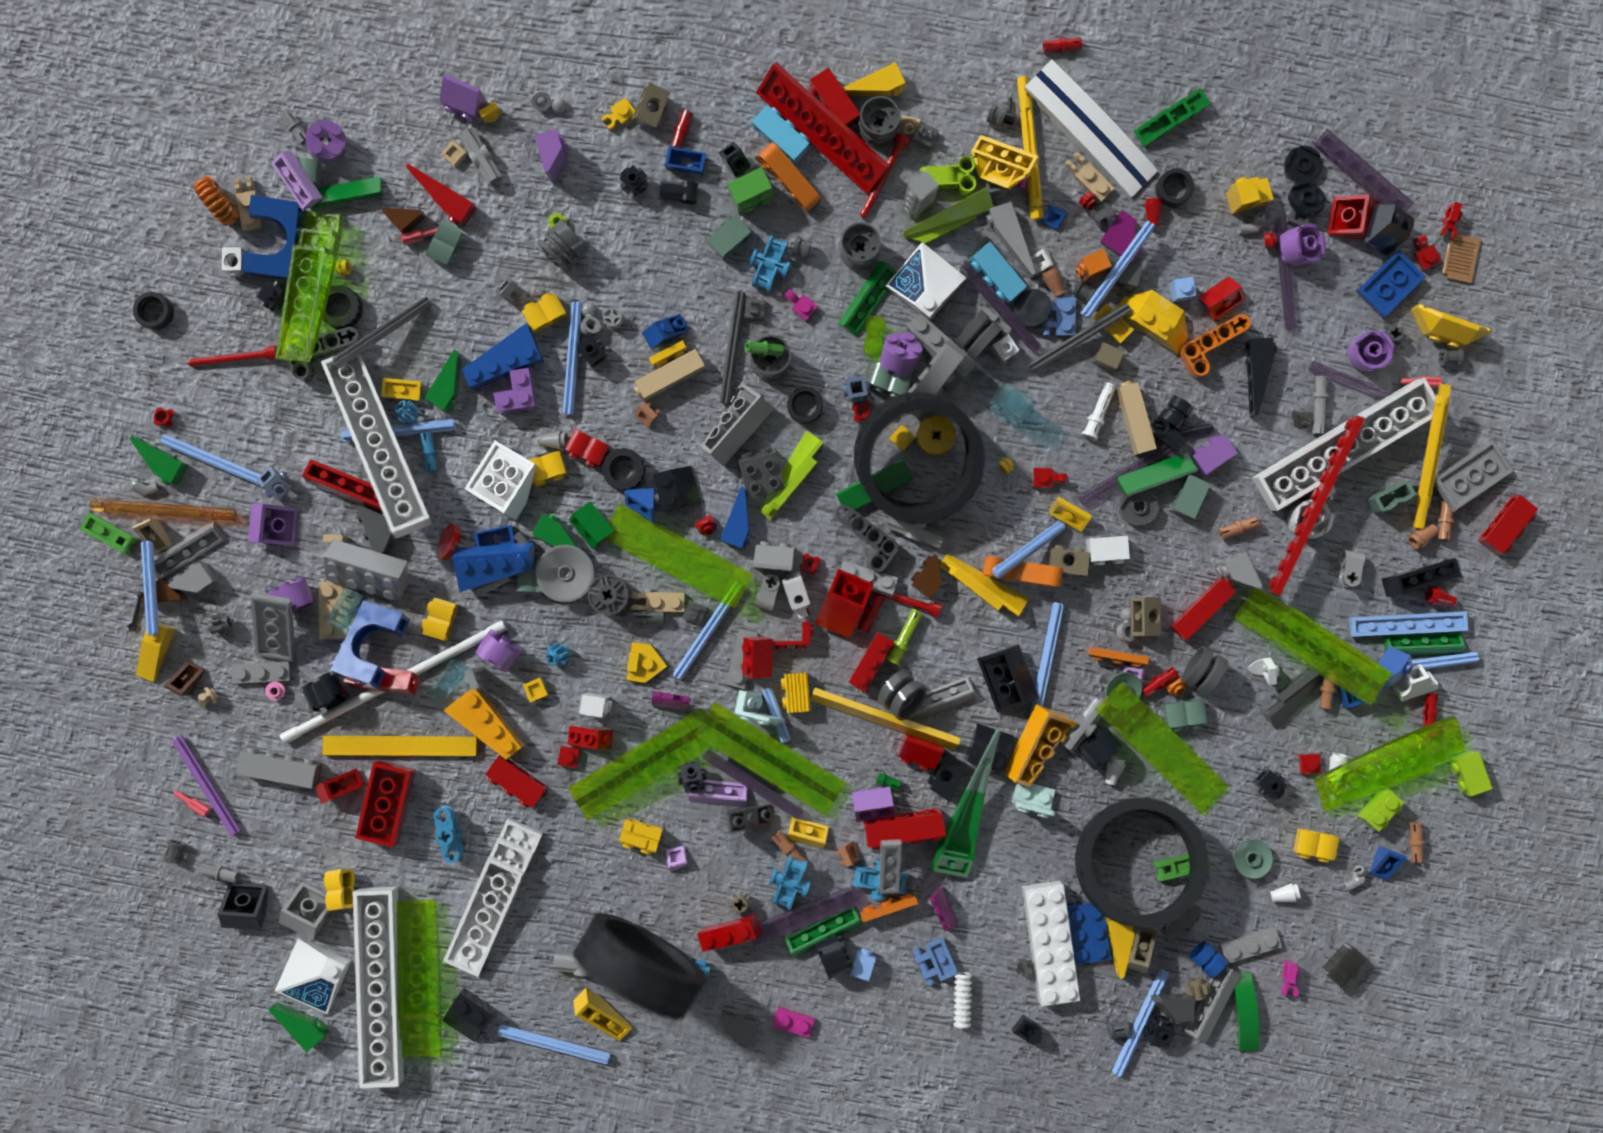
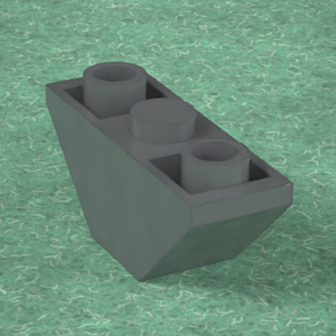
M356 506L358 510L356 512L357 519L364 526L363 535L367 541L369 540L371 545L369 550L387 555L395 537L389 528L385 516L368 507Z
M771 804L740 807L727 810L726 813L728 833H735L773 823Z

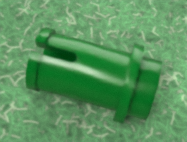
M879 772L875 783L879 787H890L891 790L897 792L899 790L898 787L901 785V780L886 775V772Z

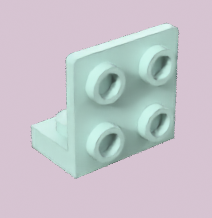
M739 691L735 713L740 714L741 719L755 720L760 724L776 726L778 723L785 722L783 718L759 713L763 703L762 693Z
M1016 783L1011 801L1016 806L1015 808L1026 813L1032 810L1038 816L1048 818L1049 815H1055V812L1051 809L1055 789L1033 783L1030 787Z

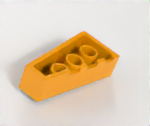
M481 688L470 689L443 710L505 760L525 746Z
M1036 704L1009 759L1004 774L1014 782L1030 787L1044 769L1043 764L1045 761L1052 758L1055 754L1054 749L1060 741L1064 742L1067 738L1066 733L1068 730L1074 728L1077 723L1062 713Z

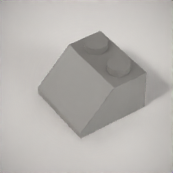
M760 541V545H756L753 562L754 568L792 572L794 548H791V544L779 543V547L771 546L772 542Z
M1246 552L1235 553L1215 563L1217 566L1215 570L1219 578L1226 579L1232 584L1247 589H1260L1263 587Z
M301 882L281 910L279 923L313 940L330 913L326 907V893Z

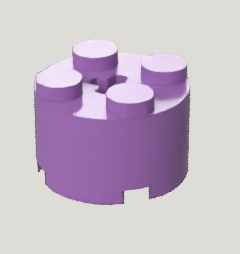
M320 120L310 125L306 133V149L314 159L324 164H330L337 161L344 154L346 138L338 124L328 120ZM324 139H327L328 145H324V142L322 141Z
M1307 223L1289 229L1280 235L1282 261L1285 264L1289 263L1294 267H1299L1321 259V254H1324L1326 250V241L1323 233H1319L1316 229L1318 227L1315 224Z
M1367 331L1354 338L1347 348L1349 361L1361 372L1377 370L1391 361L1394 344L1391 338L1384 332Z
M910 332L888 334L880 355V365L887 372L889 370L895 372L894 375L909 376L917 368L922 353V346L915 339V335Z
M305 577L295 580L292 584L285 582L279 585V588L268 591L269 595L292 599L293 613L315 603Z
M490 629L477 648L476 654L484 661L494 664L495 668L507 673L523 649L516 644L512 645L513 640L505 635L500 637L498 632Z

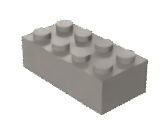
M334 539L324 555L326 580L332 583L342 584L351 589H359L369 594L379 595L396 601L401 600L408 586V563L405 560Z

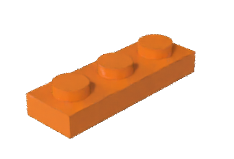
M1088 647V655H1093L1092 659L1104 661V657L1112 658L1111 662L1123 664L1124 660L1130 661L1131 666L1142 667V664H1148L1149 661L1147 656Z
M907 892L906 894H901L899 899L892 901V898L881 901V905L875 907L873 904L865 906L863 911H860L862 921L866 922L917 905L916 896Z

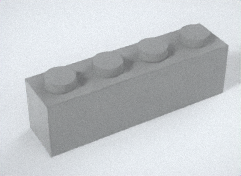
M252 747L240 751L236 770L237 775L311 789L318 785L322 764L316 763L315 759L304 758V760H298L295 755H285L283 757L278 756V752L274 751L261 753L259 752L260 749Z

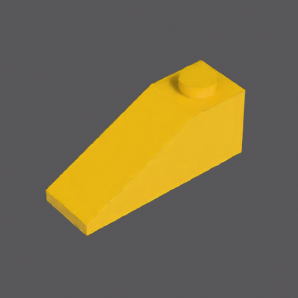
M895 62L845 86L844 91L848 96H897L905 89L906 82Z
M158 622V635L151 636L147 634V629L145 631L136 676L151 682L156 681L176 630Z
M1106 917L1107 933L1116 974L1122 979L1125 977L1135 936L1134 929L1136 927L1120 924Z
M587 988L573 1000L575 1016L619 1042L632 1029V1026L601 996Z

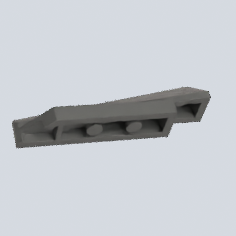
M1331 650L1327 652L1337 658ZM1320 658L1274 693L1273 697L1277 702L1262 712L1273 728L1278 729L1324 680L1325 669H1334L1336 666Z

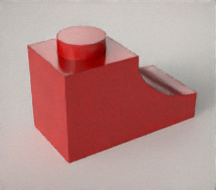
M356 768L314 786L321 804L356 790L364 786Z

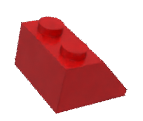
M1371 195L1334 197L1327 234L1354 240H1364L1374 206L1379 205L1380 202Z
M904 733L897 756L901 758V762L910 765L912 762L919 764V768L929 771L930 768H936L944 749L940 745Z

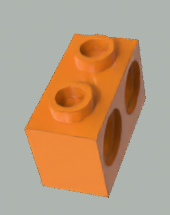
M1103 248L1083 257L1076 265L1075 271L1078 278L1082 279L1083 283L1105 274L1112 265Z

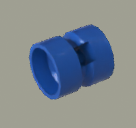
M1206 940L1200 942L1189 956V959L1198 967L1202 966L1201 970L1210 978L1218 975L1227 963V959L1219 952H1215V948Z

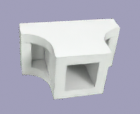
M1419 664L1413 666L1411 672L1406 674L1403 680L1393 685V689L1401 701H1405L1438 690L1439 684L1429 671H1425L1422 665Z

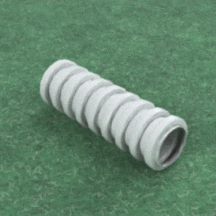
M958 972L955 975L957 979L954 982L956 984L954 987L956 990L954 993L956 996L954 998V1002H956L954 1004V1008H956L954 1010L956 1015L954 1016L956 1021L954 1026L959 1029H967L971 1027V1023H969L971 1021V1017H969L971 1011L969 1009H971L970 1003L972 1002L970 999L972 996L970 992L972 990L970 986L972 984L970 980L972 975L967 972Z

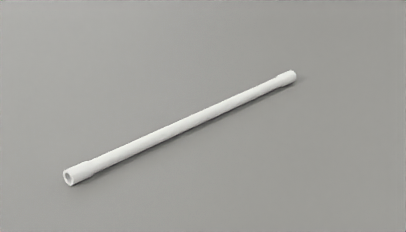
M501 620L480 633L406 671H412L419 675L481 643L490 629L501 634L508 630L505 622ZM367 690L319 716L280 734V738L284 744H287L301 737L306 732L384 692Z

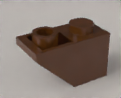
M935 554L932 557L928 555L922 563L925 567L921 572L916 571L911 578V581H913L911 586L928 599H931L942 584L939 560Z

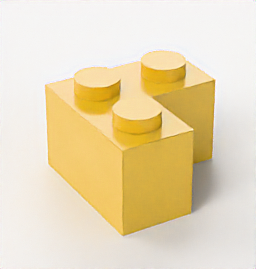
M1247 177L1237 179L1236 183L1232 184L1231 188L1226 192L1232 214L1264 206L1274 200L1268 178L1261 179L1256 177L1247 179Z

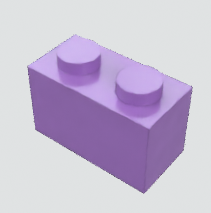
M1216 434L1208 440V445L1205 447L1200 445L1192 450L1193 455L1190 457L1201 476L1208 474L1238 453L1225 434L1221 436Z
M878 787L871 790L852 792L856 822L895 817L890 787Z

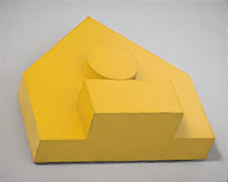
M632 642L627 667V680L646 683L665 669L667 665L651 644Z

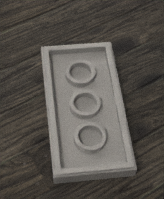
M1490 440L1436 476L1434 485L1450 510L1455 512L1514 471L1494 440Z
M253 592L250 597L256 655L294 662L296 654L292 599Z

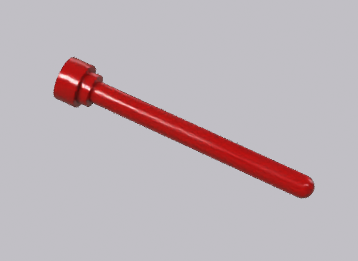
M897 133L894 138L895 147L887 160L890 166L871 191L860 213V217L863 219L868 216L901 150H904L911 141L904 134Z
M272 345L262 351L189 359L188 365L193 367L260 358L276 361L280 360V350L277 345Z
M870 592L928 611L927 613L931 614V617L937 619L942 604L938 602L928 604L897 593H893V596L889 597L877 592Z

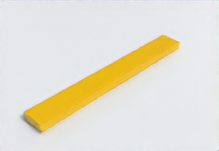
M814 688L810 701L955 750L960 742L959 737L907 719L899 721L890 713L818 688Z
M324 735L322 755L477 756L478 738L476 736Z

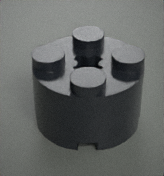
M325 673L319 677V681L315 683L310 682L302 686L303 694L314 714L321 713V708L329 710L346 700L345 697H349L341 678L336 674Z
M1099 728L1092 734L1094 738L1090 742L1088 740L1084 741L1078 747L1080 750L1078 754L1094 771L1098 769L1095 765L1106 763L1118 752L1116 747L1122 748L1123 746L1108 728Z
M840 934L832 935L814 943L829 980L854 969Z

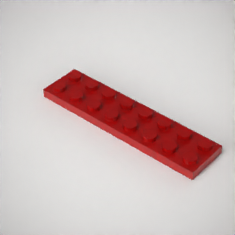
M777 62L771 66L755 93L769 106L777 109L781 117L790 121L799 133H803L815 148L860 189L869 194L890 165Z

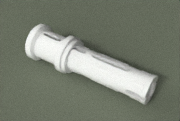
M1105 382L1094 412L1087 419L1089 422L1085 431H1082V436L1090 440H1098V432L1101 426L1104 425L1103 418L1116 389L1114 384Z

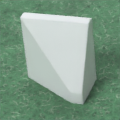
M1043 248L1031 256L1037 275L1053 266L1047 248Z

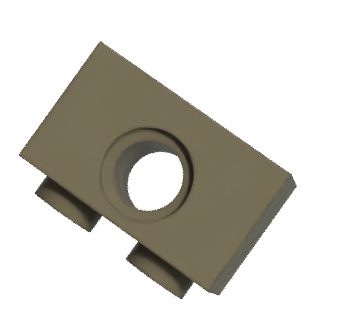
M651 82L647 83L644 86L631 121L649 130L659 127L663 120V116H661L663 109L666 110L670 103L668 98L670 92ZM649 103H653L655 105V112H652L649 109Z
M1055 545L1054 548L1049 549L1047 565L1062 567L1063 574L1088 576L1090 553L1085 552L1083 548H1074L1073 551L1066 550V546ZM1066 555L1071 556L1073 559V563L1070 566L1064 563Z
M1130 597L1131 636H1161V597Z
M1137 927L1127 968L1146 974L1157 930Z

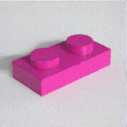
M778 1006L772 1027L809 1038L815 1018Z

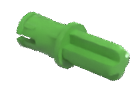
M747 341L745 344L746 353L761 354L764 357L766 355L782 356L784 352L782 345L770 344L767 341L762 343Z

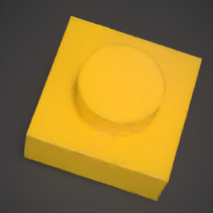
M495 102L478 111L485 123L496 121L499 115L502 114Z
M901 425L889 440L903 452L916 437Z
M542 677L523 684L529 702L549 695Z

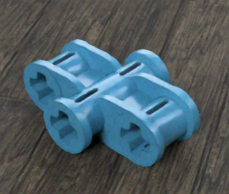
M770 235L763 254L759 253L756 249L754 250L749 265H756L758 269L754 275L752 287L758 286L770 293L776 274L786 278L791 262L785 263L782 259L789 241L784 242Z
M445 805L434 813L437 830L436 841L440 844L443 860L447 863H454L463 855V846L460 838L461 828L457 824L454 809L451 806ZM441 813H447L448 817H442ZM451 850H452V852H455V851H456V855H455V856L452 855V854L450 855L449 852H450Z
M789 855L783 873L774 868L769 881V885L775 884L778 886L772 901L773 905L779 904L790 910L796 892L802 894V897H806L811 881L801 879L808 861L805 860L803 862Z
M875 859V868L854 865L856 871L851 885L860 888H870L872 893L869 894V898L885 901V893H878L880 859ZM900 872L898 894L907 893L905 888L907 878H909L908 873Z

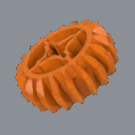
M210 176L201 177L193 184L199 199L220 223L228 226L237 221L240 217L237 207Z

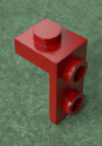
M802 621V641H773V645H776V649H787V645H795V649H805L806 645H810V637H814V625H810V621Z
M569 726L568 745L591 749H612L613 730Z

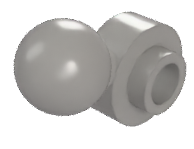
M543 90L534 92L531 98L533 107L538 111H545L552 107L556 113H562L567 107L566 101L563 98L557 97L552 100L549 94ZM543 97L545 100L543 103H539L537 99Z
M585 303L581 308L585 318L580 328L586 336L593 337L598 334L601 324L597 318L593 317L596 314L595 305Z
M1124 608L1120 613L1123 624L1118 626L1117 636L1120 641L1126 643L1133 641L1136 636H1131V608Z

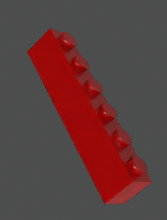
M312 459L309 460L302 474L307 483L383 513L371 483Z

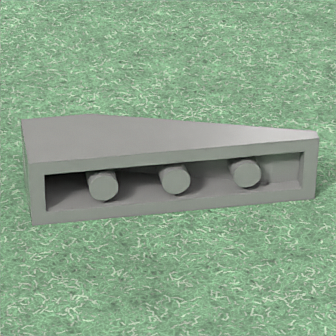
M1012 202L990 208L986 216L989 227L992 226L994 233L1029 279L1033 278L1036 272Z

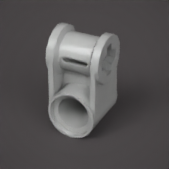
M1349 550L1342 552L1338 577L1342 587L1350 588L1360 584L1365 564V553ZM1347 576L1353 578V581L1350 582V580L1347 579Z
M769 573L764 577L754 606L769 611L773 610L780 585L779 577L776 574ZM774 577V581L777 584L768 587L766 579Z

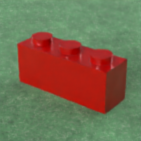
M829 67L809 80L810 87L808 89L810 93L817 97L848 128L860 120V113Z
M1522 495L1511 496L1477 541L1495 555L1506 554L1512 548L1513 541L1523 534V528L1526 524L1534 520L1538 508Z
M876 632L849 678L848 683L866 692L894 642Z
M498 755L485 774L489 777V782L496 786L498 784L504 788L503 791L511 797L516 796L520 799L519 803L526 808L536 806L548 789V786L510 759L505 760L500 755Z
M757 914L704 927L697 933L702 952L754 940L762 934Z

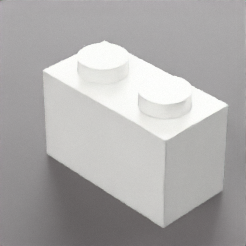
M1128 536L1086 539L1087 553H1090L1089 562H1093L1094 566L1105 565V561H1112L1113 564H1122L1125 559H1130Z
M588 692L582 694L579 714L601 718L606 716L608 712H611L612 701H609L610 696Z

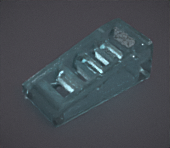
M345 587L326 619L328 624L346 632L363 595ZM347 595L354 598L355 601L352 602L346 599ZM343 603L350 605L351 608L343 606ZM342 610L346 612L347 615L345 616L339 613V611ZM336 617L342 619V623L335 620Z
M456 658L451 659L429 691L443 701H446L465 676V671H468L469 667ZM449 672L451 675L456 677V679H453L447 673ZM443 679H445L446 681H448V682H449L450 684H452V685H451V686L448 685L447 683H445V682L443 681ZM438 685H440V686H442L443 688H445V689L447 690V693L444 692L443 690H441V689L438 687Z

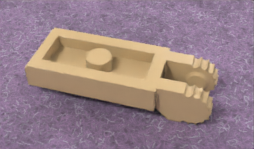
M1076 152L1073 155L1074 159L1082 168L1078 170L1070 160L1065 162V166L1088 192L1096 194L1097 197L1095 199L1101 203L1115 188L1080 153Z
M246 177L248 192H243L240 178L235 179L234 184L237 192L236 198L242 231L250 232L263 229L261 219L249 217L251 195L258 196L252 177Z
M646 592V594H631L633 599L646 598V606L633 605L631 610L647 609V611L685 612V593Z

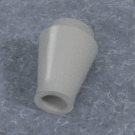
M563 431L539 436L540 447L563 450L569 442L567 432Z

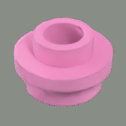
M274 681L266 687V695L271 700H280L285 695L286 689L281 682ZM274 687L278 690L276 695L272 692Z

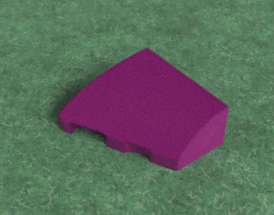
M653 691L652 706L690 712L691 697Z
M940 887L936 889L935 894L929 897L946 932L956 926L958 920L944 888Z

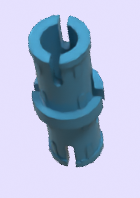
M431 432L420 434L423 450L421 455L424 457L425 472L438 471L435 459L437 452L434 449L433 434Z

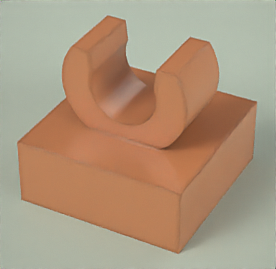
M643 402L634 414L647 428L654 423L660 411L659 409L653 411L650 408L653 404L652 402L647 404Z
M854 841L846 843L835 852V855L841 854L843 860L839 864H845L846 867L853 865L861 859Z

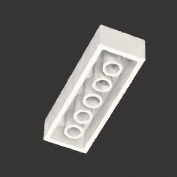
M1061 881L1022 886L1037 996L1040 1005L1048 1006L1080 1001L1064 885Z

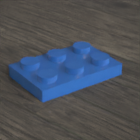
M1398 250L1356 292L1384 318L1426 276Z
M1090 902L1066 905L1075 965L1111 960L1105 916Z

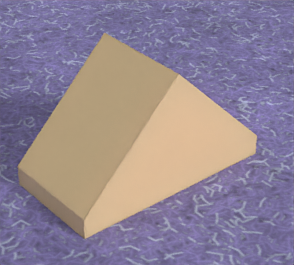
M149 518L132 526V529L143 541L153 542L154 554L172 547V543L161 520Z

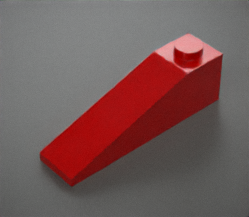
M407 163L406 168L447 214L448 220L457 226L459 223L465 226L476 209L474 203Z

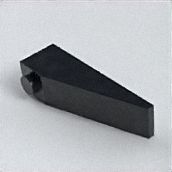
M1274 337L1250 338L1245 342L1249 417L1259 415L1275 357L1274 354L1277 352Z
M1456 558L1391 575L1381 580L1386 597H1391L1457 578L1461 574Z

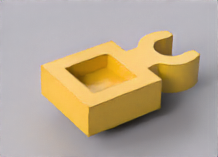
M623 98L610 108L612 114L604 115L601 120L603 123L607 120L612 121L607 126L608 130L611 131L616 127L618 121L621 125H624L632 119L635 110L628 100Z

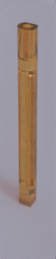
M92 498L89 504L92 511L119 512L235 522L237 519V513L234 508L200 507Z

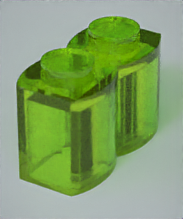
M871 315L868 317L865 326L866 338L863 345L864 357L879 358L883 348L884 317Z

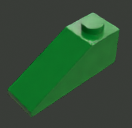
M455 349L453 350L424 398L446 412L453 410L457 404L461 353Z
M130 437L131 442L153 474L160 477V482L169 486L171 483L179 484L189 464L139 437Z
M550 513L548 516L542 514L532 535L554 547L558 545H571L579 548L563 524L558 522V517Z
M278 1002L268 1009L306 1053L329 1033L327 1025L322 1020H318V1018Z

